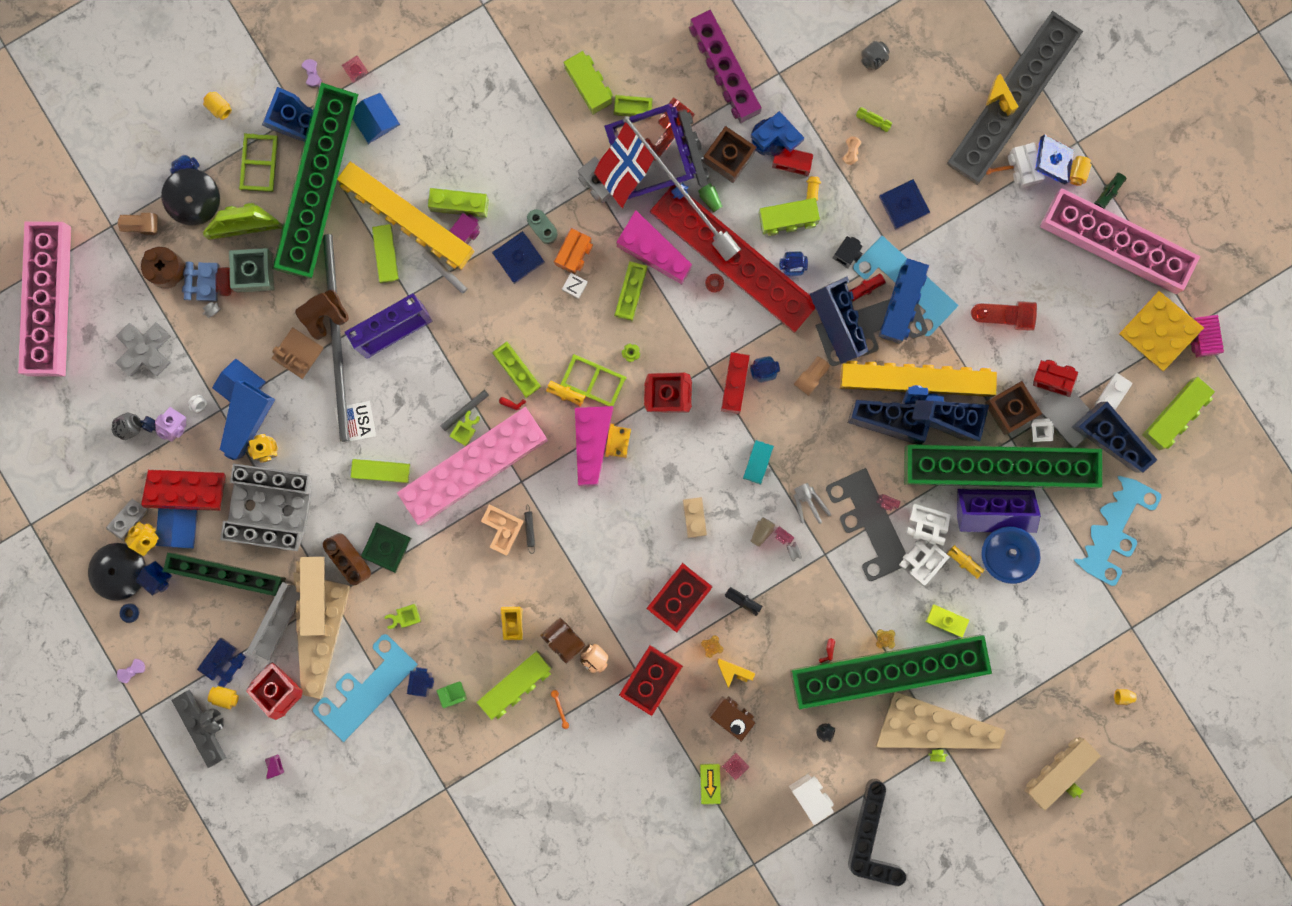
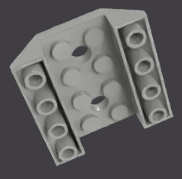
M233 463L230 483H234L229 516L228 521H223L220 540L298 551L305 534L311 499L310 475ZM249 500L255 502V508L252 511L246 508V503ZM288 505L293 508V513L290 516L284 514V508Z

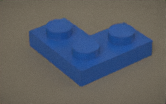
M780 111L751 134V138L762 150L778 139L791 152L805 139Z
M914 385L908 387L902 404H915L916 400L944 402V396L928 394V388Z

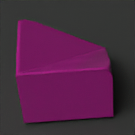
M278 754L265 759L268 768L266 780L284 773Z

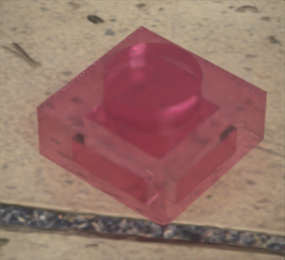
M358 55L342 64L343 69L353 83L368 74Z
M882 494L878 496L876 503L881 504V508L891 511L892 509H898L901 501Z
M780 526L773 532L777 535L775 539L783 545L785 543L791 544L795 538Z
M735 752L722 767L736 781L749 768V765Z

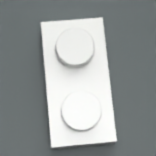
M1115 373L1094 405L1096 406L1099 402L1108 401L1116 410L1133 383L1120 374Z

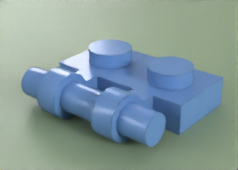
M186 262L185 269H183V275L185 276L184 286H182L183 300H191L192 293L197 294L196 300L217 302L219 264L198 262V270H193V262ZM193 277H197V287L192 286Z

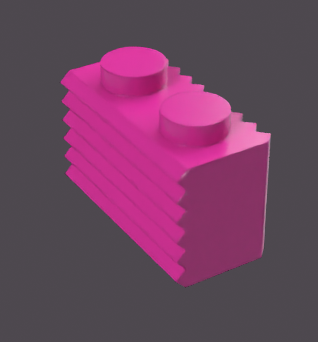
M1218 315L1194 318L1195 321L1204 327L1191 343V350L1195 353L1196 358L1224 353Z

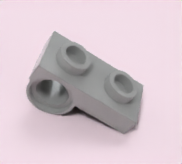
M131 499L106 528L124 541L130 528L135 526L138 521H141L148 513V509L143 508L141 504Z

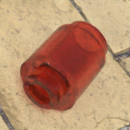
M228 267L217 268L215 273V290L220 296H231V293L235 292L230 288V268Z

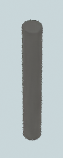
M483 390L441 424L444 431L449 429L465 416L468 411H471L489 396L486 390Z

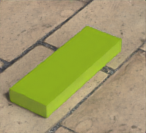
M392 225L372 227L379 282L399 281Z
M629 261L615 317L633 321L648 266Z
M505 342L492 352L526 398L541 388V385L508 342Z
M352 459L350 478L409 483L410 464Z

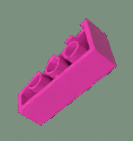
M635 210L616 242L617 248L682 285L692 268V264Z
M613 406L575 408L579 486H594L599 483L614 410Z

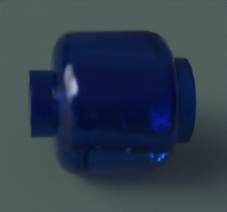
M182 155L171 162L169 170L172 174L185 168L198 169L200 165L194 157L190 158L188 155Z
M801 251L785 252L783 258L779 260L780 270H783L786 276H802L808 270V258Z
M771 356L755 359L750 366L752 378L756 379L759 383L775 380L777 372H780L778 361H774Z

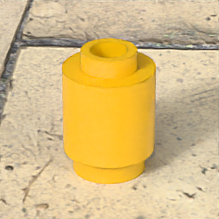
M209 92L205 95L203 105L216 118L224 120L231 114L230 104L217 92Z
M1076 156L1075 160L1072 161L1068 180H1070L1071 184L1081 186L1087 182L1091 169V160L1089 158Z
M220 686L212 687L208 694V702H211L214 706L232 709L233 706L236 707L239 700L237 691Z

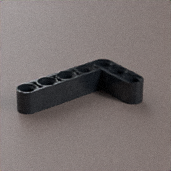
M871 779L866 784L848 867L855 876L893 886H901L906 881V874L900 866L871 859L886 794L885 785L878 779ZM874 784H880L881 786L878 793H872L871 791ZM870 803H875L876 810L872 813L867 812V806ZM867 822L871 823V830L864 832L862 826ZM861 842L867 843V848L864 851L858 850V845ZM857 861L863 863L860 870L853 869V865ZM876 866L882 868L881 873L878 875L872 874V870ZM895 871L901 873L900 878L897 880L891 878L892 873Z

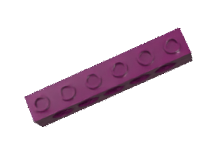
M711 9L690 19L689 31L692 37L696 36L699 42L697 43L698 49L701 54H705L707 58L705 61L709 70L713 69L715 82L718 86L722 87L725 101L727 103L730 102L733 117L738 119L741 124L761 114L762 107ZM704 32H709L712 34V36L704 37L702 34ZM717 48L720 50V53L714 54L711 52V49ZM725 64L729 69L721 70L719 66ZM735 81L737 86L731 87L728 85V82ZM743 97L746 102L738 103L736 99Z

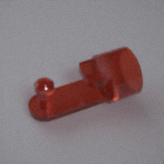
M674 97L668 103L676 107L677 111L685 109L687 113H691L692 118L695 116L688 107ZM667 112L663 113L658 120V123L666 131L654 145L649 138L645 139L659 158L675 138ZM676 118L678 125L680 126L681 124L679 118Z
M1017 301L1016 305L978 303L972 307L971 316L977 322L1014 325L1015 330L1034 331L1037 303Z

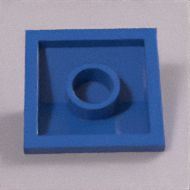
M381 93L363 99L355 107L353 121L368 144L400 125Z
M234 359L220 373L212 388L230 402L233 387L237 380H245L259 390L266 381L238 359Z
M158 508L156 535L159 539L155 546L194 549L198 510Z

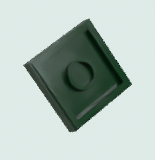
M376 522L361 557L396 573L412 538Z

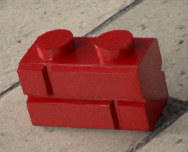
M1041 360L1033 380V386L1071 397L1079 372L1075 371L1076 369L1072 366L1066 365L1062 367L1057 365L1055 361Z

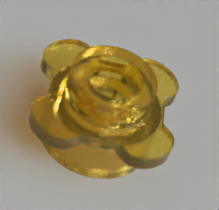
M877 630L878 641L876 646L878 648H894L895 631Z
M716 635L712 636L709 640L701 642V646L704 647L705 655L708 658L723 652V647L719 644V637Z

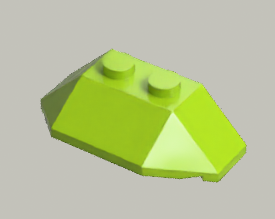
M248 203L244 207L229 206L225 210L219 211L203 231V236L208 240L282 229L283 224L258 205Z

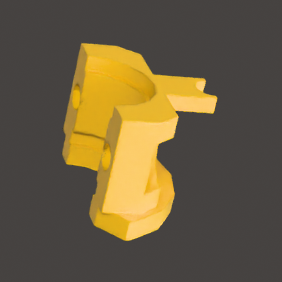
M612 423L610 424L605 457L610 455L627 458L631 434L630 428L617 427Z

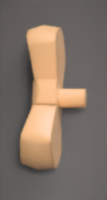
M854 136L846 140L848 152L842 158L849 165L858 161V147L861 144L860 139Z

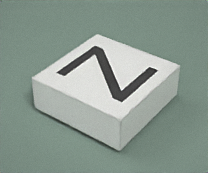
M570 273L562 291L579 299L588 281Z

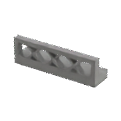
M282 582L246 653L250 655L256 654L266 660H270L296 610V600H300V592H296L295 585L289 582Z

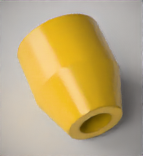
M1116 689L1114 693L1115 703L1117 705L1134 703L1136 701V694L1127 689Z

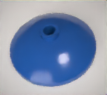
M1003 527L993 531L984 541L981 551L983 564L989 574L995 579L1008 584H1017L1030 579L1037 571L1041 560V553L1036 540L1028 532L1016 527ZM1015 549L1017 554H1012L1010 550Z

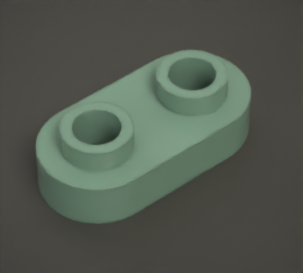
M531 210L527 215L528 225L543 243H554L558 236L554 225L541 210ZM539 216L540 219L538 221H534L533 217ZM547 230L551 231L549 236H545L544 233Z

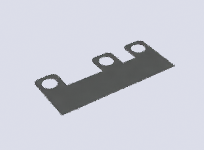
M890 299L857 310L859 315L858 326L862 327L865 339L872 340L874 344L873 348L864 353L863 356L874 353L879 349L874 332L881 330ZM918 304L914 308L916 313L913 322H920L923 329L918 334L913 333L910 329L909 336L911 338H917L928 332ZM823 323L815 325L829 364L831 366L840 365V361L836 362L831 358V352L834 350V347Z
M864 468L827 485L826 491L833 503H838L850 497L856 508L840 516L844 530L847 533H851L864 527L878 557L862 565L867 579L874 581L902 568L899 564L906 552L867 469ZM834 486H841L843 488V495L841 497L835 498L832 496L831 489ZM853 515L857 518V525L850 528L846 526L845 519L847 516ZM874 563L879 566L880 572L878 575L871 576L868 573L867 568L870 564Z

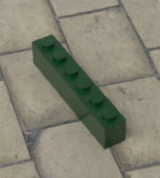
M167 552L163 572L276 596L282 582L286 580V577L169 552Z

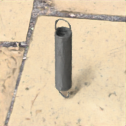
M529 507V512H524L527 547H534L533 514Z

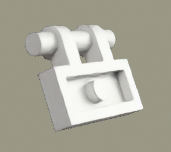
M913 504L908 523L915 525V529L908 527L906 535L913 536V539L916 540L923 539L929 541V544L932 545L939 544L943 546L945 538L939 537V533H947L951 515ZM922 528L932 530V534L923 532Z
M923 539L915 542L914 548L902 557L903 560L899 566L906 569L910 564L913 569L909 574L922 586H925L950 557L937 545H933L928 549L926 545L929 541ZM921 551L925 555L919 562H917L914 558Z

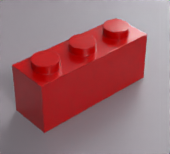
M730 353L721 411L735 414H740L750 355Z

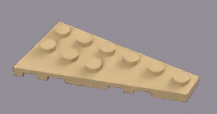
M293 572L294 585L296 586V581H300V573ZM325 580V635L300 636V632H297L302 695L322 699L350 585ZM296 612V620H300V612Z
M893 692L876 747L1000 749L1006 730L898 692Z

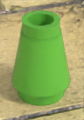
M711 183L698 190L699 197L713 212L723 207L716 188Z

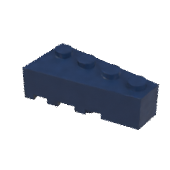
M848 276L810 293L812 302L841 364L868 352L862 327L858 326L857 323L859 318L858 311L854 310L852 305L853 293L848 290Z

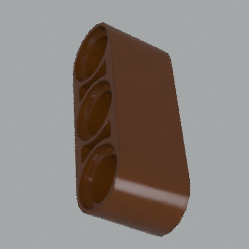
M337 533L323 541L324 551L349 584L358 585L370 578V568L344 534Z

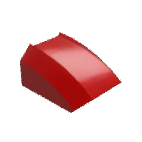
M682 372L650 373L647 375L644 386V406L647 412H690L692 407V379L690 374Z
M273 662L265 666L252 680L246 690L262 711L274 720L284 717L293 705L301 699L303 693L300 687Z

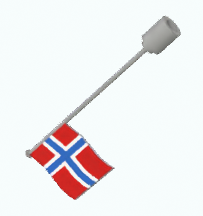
M624 117L623 122L625 124L617 139L600 159L594 172L620 207L624 208L630 194L645 177L655 159L715 234L712 244L724 260L727 261L740 251V247L727 231L725 233L722 231L718 233L630 122V117Z

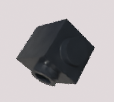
M847 236L834 254L833 259L849 268L852 262L857 263L863 254L860 252L863 247L860 245L861 242L855 237L850 238Z

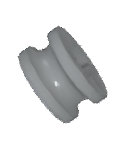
M796 542L792 546L786 545L792 561H795L796 558H802Z

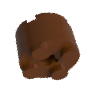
M154 247L145 251L141 260V271L144 278L160 288L168 289L175 287L184 278L183 269H185V263L178 254L166 247Z
M561 617L540 635L555 653L559 654L558 656L565 664L586 646Z

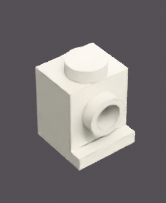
M1050 418L1033 420V442L1053 441L1054 425Z

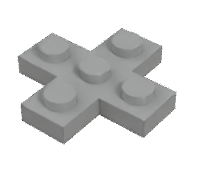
M157 322L143 335L131 323H128L116 335L128 350L115 363L128 376L131 377L143 364L154 375L158 376L171 364L158 350L171 335Z

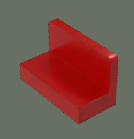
M777 146L772 168L809 176L813 154L795 149L789 152L785 147Z

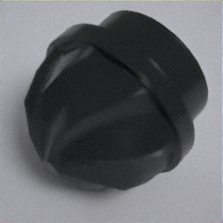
M830 723L821 724L816 729L817 737L823 742H832L836 728L832 727Z

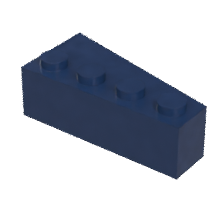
M856 400L848 419L849 424L916 445H922L926 441L930 427L912 419L915 404H900L896 402L882 403L880 401Z
M916 400L912 419L961 440L980 442L989 405Z
M1108 401L1099 402L1072 426L1077 432L1134 472L1144 473L1157 461L1156 457Z

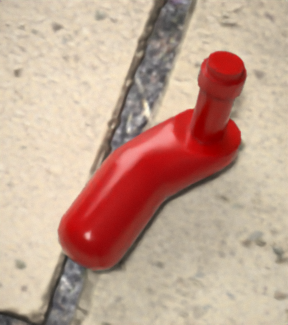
M504 397L499 399L501 405L514 410H520V407L526 403L524 399L518 404Z
M828 639L826 647L828 657L820 658V663L828 660L832 661L835 646L834 639Z

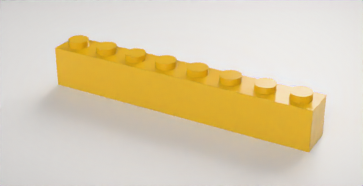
M351 161L338 176L337 180L341 184L339 187L347 193L351 191L356 195L354 198L362 204L366 202L371 205L370 209L378 215L380 213L385 215V220L391 225L397 224L402 227L400 231L407 236L413 235L416 237L415 241L422 247L426 245L432 249L430 252L436 257H444L447 260L446 263L453 269L458 267L462 270L474 254L472 247Z
M847 361L846 364L841 365L840 389L906 392L908 387L919 385L922 388H928V394L993 397L996 395L997 372H991L990 368H980V371H972L971 367H961L960 370H954L952 366H941V369H935L933 365H922V368H917L914 364H903V367H898L895 363H884V366H880L876 362H865V365L857 364V361Z

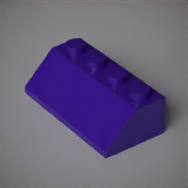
M957 489V521L960 532H993L1003 527H1016L1028 533H1037L1041 514L1034 490Z

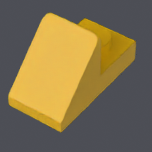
M999 74L993 81L986 106L999 100L1001 110L1009 116L1019 106L1002 75Z
M501 607L503 640H523V609L521 607Z
M718 658L717 663L728 688L734 674H737V679L747 682L748 679L753 681L754 672Z

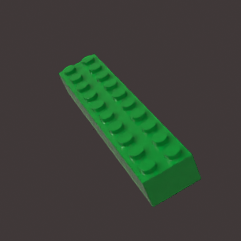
M322 82L318 86L272 266L273 270L309 280L313 276L359 94Z
M906 445L904 447V485L1102 488V449Z
M981 634L790 669L796 704L799 710L992 674L985 635Z

